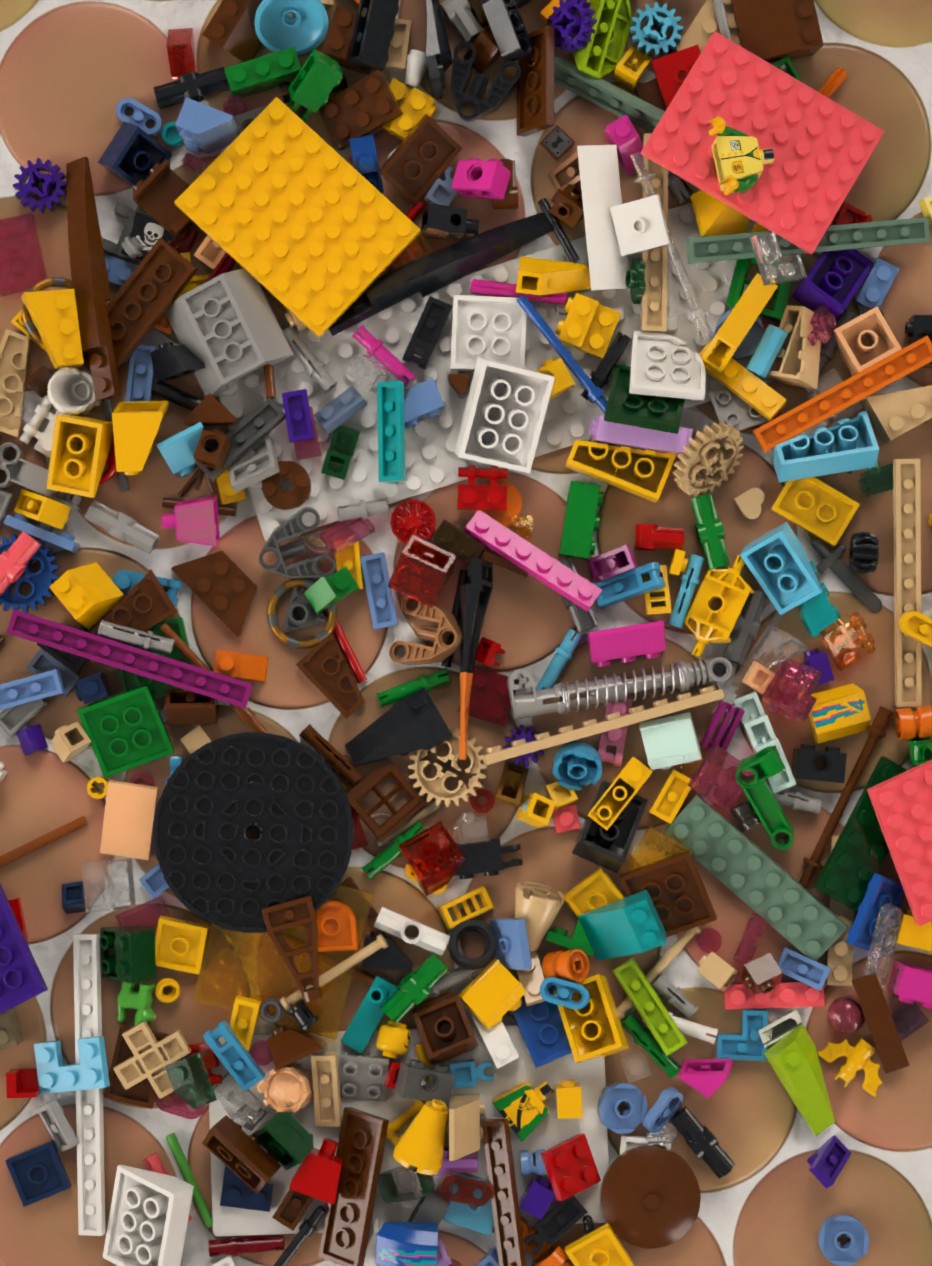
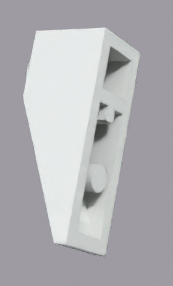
M469 1010L497 1069L519 1058L503 1022H500L497 1026H492L488 1030Z

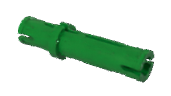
M443 668L426 676L422 674L418 679L376 693L381 708L398 702L423 687L429 693L431 692L430 689L451 683L447 669Z
M418 821L405 834H399L397 836L398 839L363 866L362 870L364 873L370 871L366 875L372 880L405 851H411L415 843L429 834L428 830L423 828L424 825Z
M631 1012L627 1014L620 1022L634 1038L633 1041L636 1045L640 1044L669 1078L677 1075L681 1070V1066L670 1055L666 1056L659 1043L650 1034L649 1028H644Z

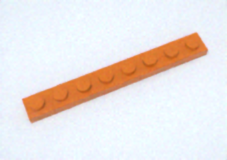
M927 335L753 430L752 433L764 453L775 448V445L790 440L932 362V342Z

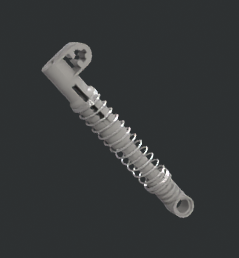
M724 657L705 659L703 663L699 660L697 664L694 661L691 662V665L684 661H675L674 667L670 662L671 671L664 672V667L661 664V673L655 674L654 667L651 666L652 675L646 676L645 670L642 667V677H636L635 670L633 669V678L626 679V674L623 671L624 680L621 679L620 675L616 676L615 673H613V677L608 678L604 674L602 679H597L595 676L592 681H587V678H585V682L578 683L575 680V684L568 685V682H566V685L559 683L555 684L553 688L538 691L535 689L532 674L526 669H516L508 675L507 687L514 720L555 712L561 715L568 714L572 709L578 712L582 707L588 710L589 706L597 708L599 704L606 707L609 702L616 705L620 700L625 703L628 695L632 701H635L637 692L643 700L646 698L647 692L650 697L654 698L656 689L661 696L665 694L666 689L670 694H673L675 687L682 693V691H688L694 684L699 686L700 683L705 685L706 681L708 684L727 680L732 674V665ZM716 663H720L723 666V673L719 677L713 673V666ZM518 674H520L521 678H526V683H523L522 687H530V693L514 695L513 690L520 689L518 684H514V680L518 679ZM672 685H673V689H672V692H671V691L669 690L668 686H672ZM661 687H663V693H662V694H661V692H660V690H659V688H661ZM650 689H654L653 696L649 691ZM640 691H644V697H642ZM587 692V696L581 697L580 693ZM635 692V697L633 699L630 693ZM577 694V698L572 699L571 695ZM555 697L560 699L559 702L543 704L545 699Z

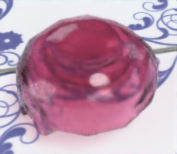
M852 995L836 998L828 1008V1022L832 1029L841 1034L857 1032L866 1020L858 998Z

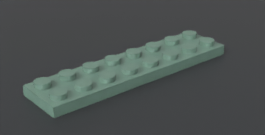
M696 794L674 818L672 824L665 828L664 832L683 849L689 850L691 856L806 957L817 961L848 928L847 924L700 795Z

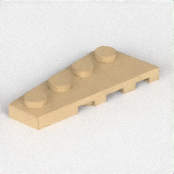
M6 329L0 343V432L20 438L31 338Z

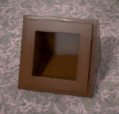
M449 374L447 376L448 383L460 398L464 399L468 389L470 374Z

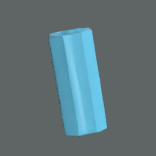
M768 324L746 369L762 378H766L788 333Z

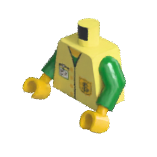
M716 117L708 121V123L714 127L709 130V135H718L711 147L720 189L724 191L723 193L726 196L730 193L744 194L758 182V178L763 172V165L774 163V152L772 148L759 150L756 137L748 136L743 132L725 125L723 118Z

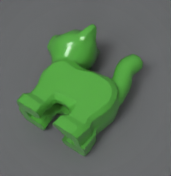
M145 981V983H140V987L137 989L135 986L137 982H122V989L117 1000V1022L123 1023L126 1020V1009L137 1010L134 1026L144 1020L148 1025L151 1022H155L157 1016L152 1010L151 1005L153 1002V990L157 983Z

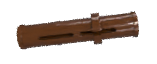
M311 724L300 733L299 736L333 767L332 770L334 772L338 771L352 787L361 779L363 774L348 761L349 758L346 755L342 756Z

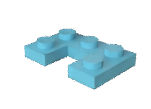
M104 1036L77 1039L80 1064L63 1065L60 1040L35 1043L34 1051L39 1093L97 1089L110 1086Z

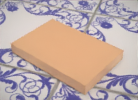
M109 780L100 853L142 860L150 859L159 787Z

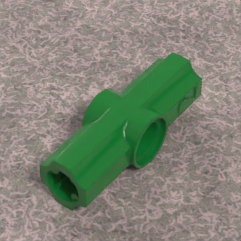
M712 494L691 498L692 510L696 520V534L699 544L703 547L708 570L730 565L724 544L725 534L720 518L717 517Z
M432 953L415 972L409 973L402 979L396 992L380 1009L396 1024L414 1005L420 1004L429 995L430 988L447 972L448 968Z

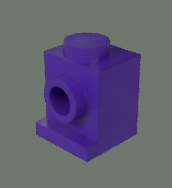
M817 648L804 652V663L801 666L804 676L810 679L809 682H805L807 687L835 680L826 651L819 653Z

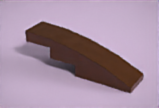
M874 972L851 980L885 1073L887 1074L910 1066L876 973Z

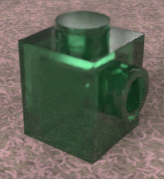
M879 462L876 463V467L866 468V471L860 474L859 486L862 493H866L867 498L893 490V463L881 466Z

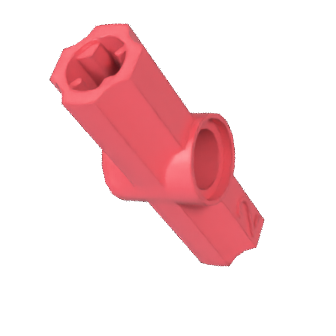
M24 531L8 551H4L0 555V596L10 584L20 578L26 569L25 565L41 546L37 540Z

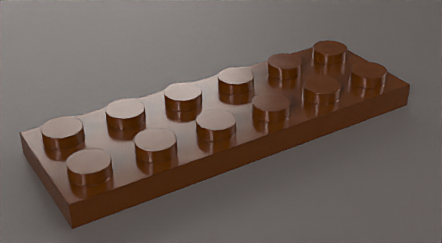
M159 238L106 306L117 373L198 271L193 264L162 238ZM82 352L84 362L82 365L91 372L88 352Z
M352 1107L344 1108L336 1156L342 1158L343 1162L334 1205L327 1204L318 1257L341 1266H364L389 1123L388 1119Z

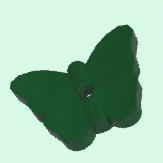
M633 258L631 267L627 269L625 277L626 287L631 288L630 296L633 304H640L642 295H644L646 290L644 280L646 263L644 260Z

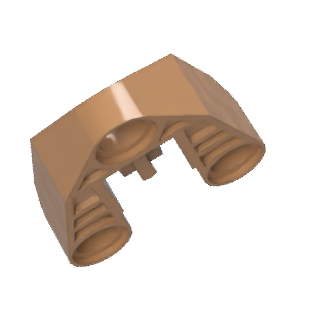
M408 593L403 597L401 608L404 613L437 623L439 626L434 628L421 625V628L417 630L419 634L418 639L433 642V647L414 642L396 641L389 648L391 660L404 665L443 662L462 643V633L454 615L421 595ZM416 598L418 600V607L416 610L411 611L409 603L412 599ZM453 633L454 641L452 644L449 645L450 635ZM404 646L406 654L402 659H399L397 657V650L399 647Z

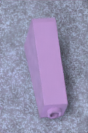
M601 415L596 417L594 421H591L589 427V435L592 436L591 442L619 447L625 446L640 450H654L662 453H675L677 455L684 453L685 450L682 447L683 445L688 446L690 444L689 438L692 437L693 431L690 428L679 427L678 434L640 428L604 421V416Z

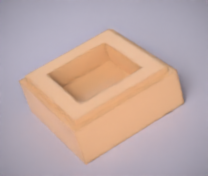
M753 661L741 682L763 695L776 674L760 663Z

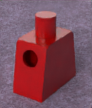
M324 1138L320 1150L313 1148L299 1165L291 1180L289 1189L334 1205L343 1162L342 1158L334 1156L338 1143Z

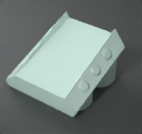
M690 712L645 721L639 724L647 762L651 770H666L674 765L688 764L702 759Z

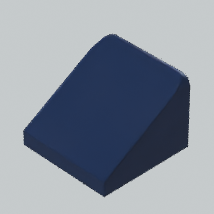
M86 881L62 884V907L66 914L90 910Z

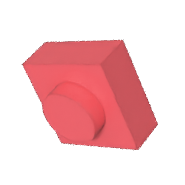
M576 804L568 805L556 811L553 810L552 815L556 833L581 828Z

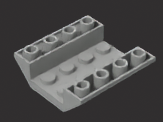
M244 268L223 273L183 294L165 312L180 345L186 346L204 363L205 368L194 372L205 397L209 393L215 397L230 389L228 384L266 364L274 366L294 355L259 282Z

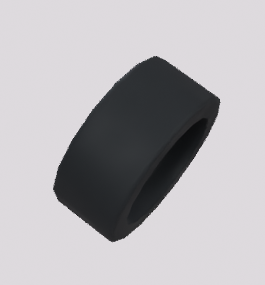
M467 920L458 924L453 929L449 939L448 950L451 959L458 966L466 970H477L485 967L493 958L496 950V937L493 930L479 920ZM465 932H478L486 939L487 949L481 957L471 959L460 953L458 940Z

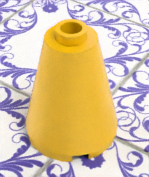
M438 1099L427 1101L394 1147L393 1157L406 1168H409L410 1165L417 1167L416 1172L426 1175H434L439 1172L442 1166L449 1110L444 1102Z

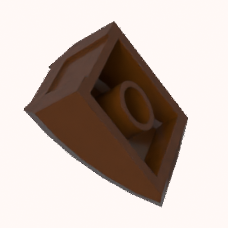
M444 993L420 1003L413 1010L412 1015L432 1064L444 1063L464 1053L471 1052L479 1045L458 993Z

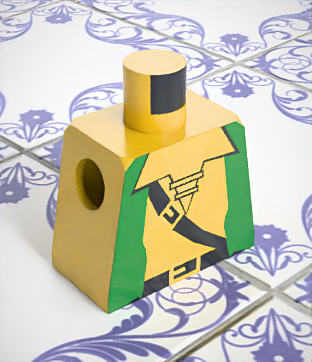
M526 1080L495 1096L492 1099V1103L502 1117L508 1119L509 1126L522 1142L550 1112L549 1107L544 1101L555 1092L547 1081H544L534 1089L531 1083Z

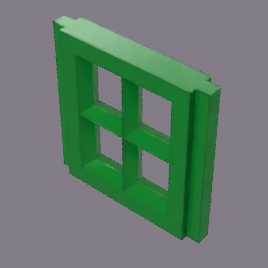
M771 257L736 260L725 306L731 309L735 307L742 296L744 285L751 283V280L746 279L750 262L763 265L761 272L763 277L766 276L768 267L781 271L772 308H764L759 315L763 318L781 322L796 265Z

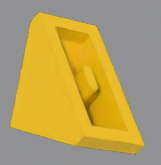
M631 46L617 64L613 79L634 91L653 57L645 56L644 52L641 50L637 51V48Z

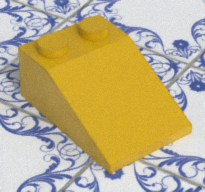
M72 414L56 415L47 489L95 498L111 447L113 422Z

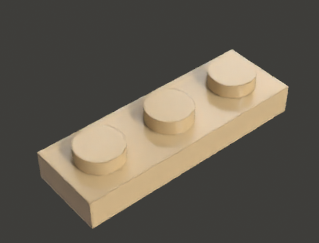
M315 1052L311 1054L316 1126L340 1127L342 1124L338 1053Z

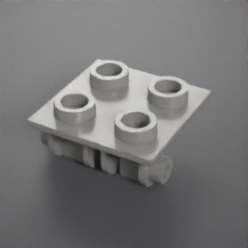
M726 387L708 392L712 402L710 403L711 409L716 413L719 423H729L737 431H742L769 422L767 418Z
M348 1052L340 1054L338 1063L340 1097L386 1101L387 1087L384 1085L388 1073L390 1058L383 1056L370 1057V1054H367V1057H362L363 1053H360V1056L358 1054H348Z

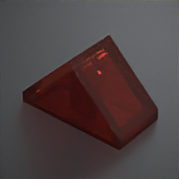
M193 28L168 30L166 46L172 79H178L186 73L196 72Z

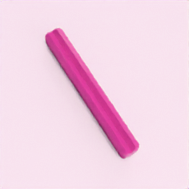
M473 279L470 286V292L473 294L514 298L525 295L529 301L565 305L567 302V292L548 295L516 293L517 284Z

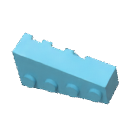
M867 411L858 413V416L852 419L847 417L839 420L838 424L826 428L824 426L818 428L815 433L808 436L803 434L775 445L773 465L778 482L876 467L879 446Z

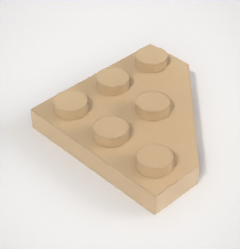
M706 0L677 45L676 52L697 44L700 52H702L714 31L720 34L713 0ZM723 0L732 41L741 46L731 0Z

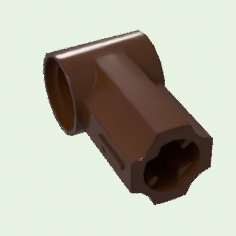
M500 159L503 162V166L511 171L504 199H493L494 210L518 209L515 160Z

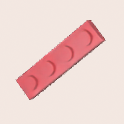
M781 981L769 993L763 994L761 992L755 996L751 989H747L743 983H732L724 992L725 1010L825 1006L824 986L819 991L800 981Z

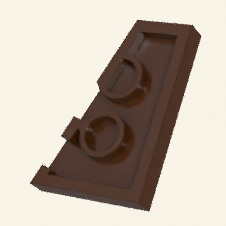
M332 631L296 664L346 719L365 702Z

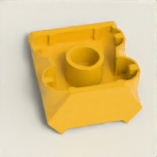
M494 959L459 994L462 1003L489 1030L492 1026H497L502 1022L503 1015L507 1011H516L521 1007V997L526 991L521 982L500 963L499 959Z

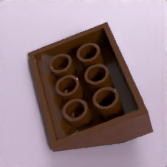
M731 0L741 47L767 62L779 61L788 55L790 59L813 56L824 46L814 0Z

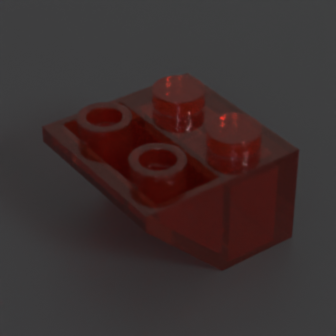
M412 535L399 557L388 587L427 606L433 607L454 571L457 555Z

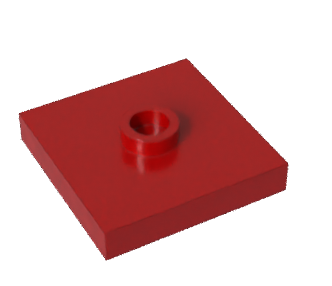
M698 44L651 61L666 109L701 54Z

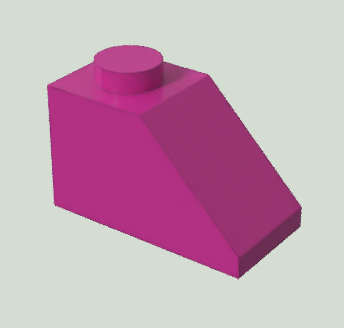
M626 114L607 125L603 135L609 145L617 146L618 160L627 175L630 176L643 168V155L640 154L643 144Z

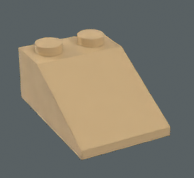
M451 1094L449 1161H455L480 1150V1142H484L482 1127H480V1117H485V1101H480V1094Z

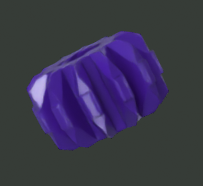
M520 725L521 734H517L516 730L512 728L510 732L515 738L512 739L508 736L504 738L507 742L523 738L526 739V742L533 741L535 737L531 736L534 727L530 726L526 734L524 733V725ZM542 750L535 751L539 755H544ZM535 752L518 756L515 765L518 766L521 758H524V765L528 767L529 757L532 758L533 762L537 763L538 759L534 756Z

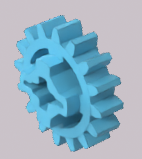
M658 2L654 3L653 8L645 4L644 12L638 9L636 12L637 18L632 17L631 24L633 26L630 27L629 33L635 35L632 37L631 42H638L637 51L644 48L646 50L645 56H648L650 52H654L655 58H658V54L661 51L666 56L669 52L668 48L674 51L677 46L675 42L681 41L682 36L679 33H682L683 26L678 25L681 22V16L674 17L676 9L668 11V4L666 3L662 8H659ZM646 19L647 26L640 30L641 23ZM672 30V36L667 41L666 34Z

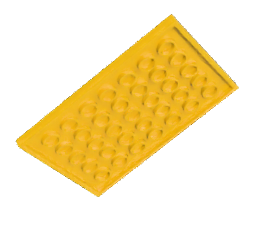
M278 97L174 201L175 205L318 338L338 320L421 233V229Z

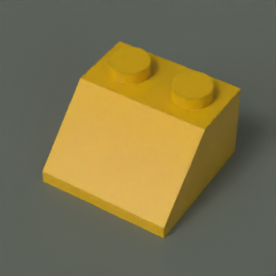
M97 562L67 570L49 587L71 615L87 629L96 624L125 597Z

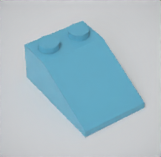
M787 521L746 544L740 553V556L780 615L823 591L799 539Z

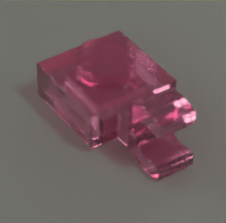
M826 305L818 306L810 321L813 326V330L808 335L811 345L815 346L818 340L827 343L837 324L834 315L830 313Z

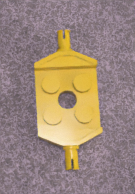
M737 555L732 568L708 570L685 618L684 623L695 634V639L698 640L691 653L698 658H701L706 644L731 642L732 639L729 636L749 594L754 593V590L740 576L745 564L740 555ZM718 598L721 599V608L713 611L711 609L712 601Z

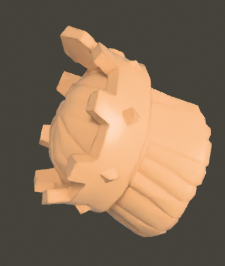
M295 1062L278 1070L272 1069L269 1071L270 1075L268 1078L261 1080L257 1085L258 1091L265 1095V1100L263 1101L265 1106H271L277 1112L295 1113L306 1108L311 1103V1100L314 1099L312 1073L301 1063Z

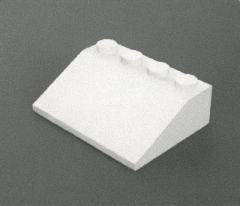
M478 356L454 453L460 458L530 473L555 377Z
M118 1165L103 1258L117 1266H180L194 1186L175 1176L126 1165Z

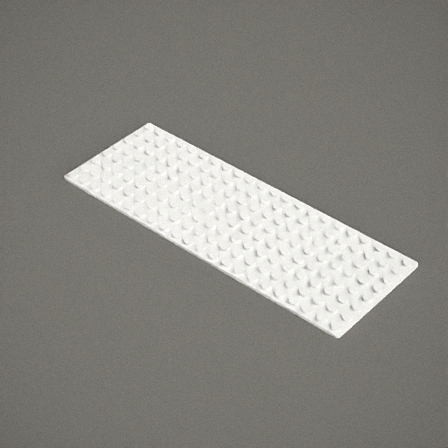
M691 202L668 210L670 244H668L667 331L652 333L676 337L686 342V347L694 353L697 352L699 354L709 342H712L716 324L722 315L733 310L725 306L736 260L688 264L686 239L701 237ZM586 236L570 241L580 258L577 263L587 265ZM561 244L523 256L570 262ZM642 251L627 255L628 268L631 267L633 258L642 260ZM520 258L470 273L425 297H422L420 292L334 336L331 335L329 329L320 338L309 328L297 333L318 361H322L325 364L324 368L333 380L337 382V385L331 391L325 393L316 380L308 376V370L295 355L273 366L276 398L272 400L285 413L282 393L306 389L315 439L290 443L286 419L269 433L274 442L277 461H293L300 464L307 471L311 480V493L308 500L302 506L293 510L283 511L273 507L266 500L262 492V481L248 487L266 542L277 526L305 507H311L318 511L320 515L318 528L340 521L338 506L360 503V500L368 502L386 497L389 505L467 480L468 477H458V467L476 465V468H491V466H495L460 458L454 453L474 371L450 370L453 308L426 369L418 367L419 364L412 361L408 363L402 359L430 296L448 303L452 307L454 295L489 296L471 293V281L478 279L517 284ZM748 284L744 285L743 293L747 289ZM590 286V289L567 292V301L569 297L574 298L576 293L599 301V304L621 312L607 350L615 339L617 332L623 333L622 335L625 334L632 339L633 331H641V302L640 304L632 303L630 296L631 288L591 291ZM530 301L554 333L559 321L566 320L568 312L564 311L566 304L559 305ZM527 315L525 368L537 371L542 368L541 364L553 357L557 360L561 357ZM362 325L377 340L381 339L384 342L383 346L416 375V378L410 381L411 383L406 388L404 387V402L411 387L433 378L445 404V409L441 410V415L433 419H428L427 416L419 420L420 424L409 429L405 428L406 481H398V484L379 482L377 382L399 380L373 355L369 356L367 354L368 351L352 337L355 332H358L364 338L357 330ZM632 340L629 342L617 365L631 367ZM295 342L294 344H295V345L297 346V348L301 351V353L306 357V355L304 354V352L300 349V347H299V346L296 344V342ZM564 345L591 379V372L596 371L602 359ZM417 346L415 352L423 355L425 351L420 346ZM752 356L735 361L746 368ZM310 362V364L314 367V369H315V370L318 372V374L322 377L321 373L316 369V367L313 365V363ZM566 364L565 366L575 382V386L548 402L534 458L573 446L575 440H591L592 436L589 435L591 421H594L600 415H605L596 402L591 403L580 396L585 388ZM262 366L228 384L230 389L219 394L220 402L240 423L267 400L264 367ZM615 368L608 378V384L604 385L601 389L607 401ZM706 372L704 401L685 399L683 410L710 402L708 392L725 386ZM449 374H470L468 389L464 399L460 398L448 383L447 376ZM754 374L756 377H758V378H759L761 381H763L765 384L773 381L772 379L768 378L767 376H766V378H762V377H760V376ZM353 385L365 399L367 405L342 424V426L361 431L345 480L321 473L334 431L328 434L314 414ZM228 425L230 431L237 426ZM262 439L261 441H259L251 449L255 451L264 442V440ZM288 479L286 482L282 481L280 483L282 492H285L287 489L290 491L293 489L291 485L292 480ZM306 512L302 515L303 524L312 526L316 522V516L313 513Z

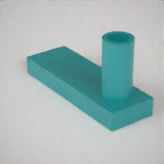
M379 975L376 976L340 1042L361 1054L364 1053L385 1015L380 1007L396 992L398 986Z

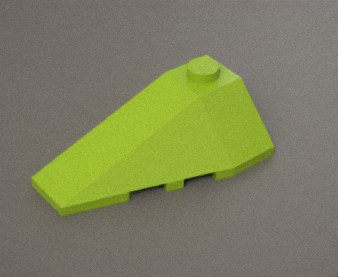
M800 1024L767 1049L764 1055L814 1136H818L832 1125L835 1119L816 1045L803 1024Z

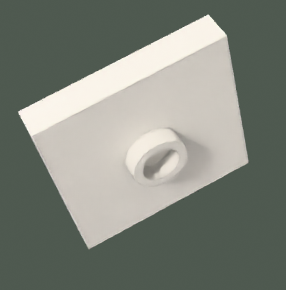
M659 194L610 207L621 256L670 244Z

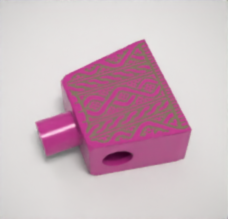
M217 495L180 501L174 507L175 514H162V528H176V539L178 541L216 546L220 541Z

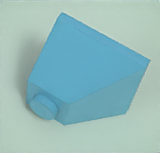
M201 422L157 444L160 453L176 477L180 475L182 478L194 473V468L198 466L195 462L194 454L203 430L208 431Z

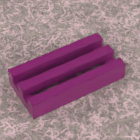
M720 700L700 745L724 755L745 711L740 707ZM727 708V714L718 729L716 737L713 743H710V740L720 722V719L725 709Z

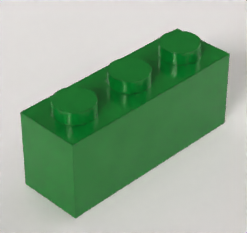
M290 47L226 67L224 70L234 100L278 87L282 82H293L294 76L298 74L301 66L295 47Z
M577 481L570 482L558 556L588 560L589 555H594L596 541L592 540L593 530L598 531L600 516H596L597 506L602 507L604 492H600L601 485Z

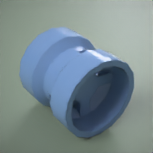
M539 1149L536 1152L520 1150L521 1176H529L531 1173L546 1175V1168L540 1154L545 1149Z

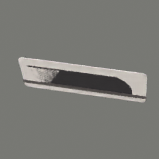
M798 1010L792 1011L758 1031L765 1048L779 1041L802 1024Z

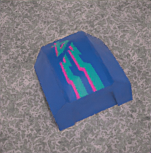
M385 1222L376 1235L375 1264L377 1266H437V1223Z

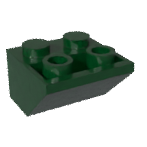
M142 926L100 928L102 977L127 983H136L156 978L154 929Z

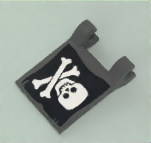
M116 203L114 214L127 218L117 244L103 239L102 245L105 253L140 264L159 238L164 239L172 247L174 246L176 239L151 216L122 203ZM127 235L131 238L135 236L144 247L141 250L143 253L142 257L132 259L125 252L121 243L125 241L124 238Z

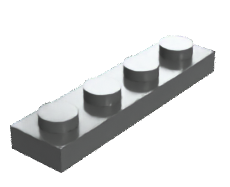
M269 397L226 434L232 445L222 471L199 465L195 461L196 464L213 482L286 419L285 413ZM219 444L212 446L208 452L216 451Z

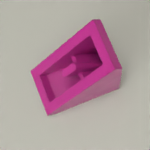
M684 1059L679 1072V1078L707 1098H710L728 1078L733 1061L732 1059Z

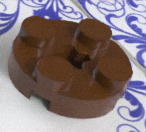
M278 461L280 472L262 480V492L266 500L273 507L283 511L293 510L302 506L308 500L311 493V480L307 471L300 464L293 461ZM288 479L292 480L291 485L293 489L291 491L287 489L285 492H282L280 483L282 481L286 482Z

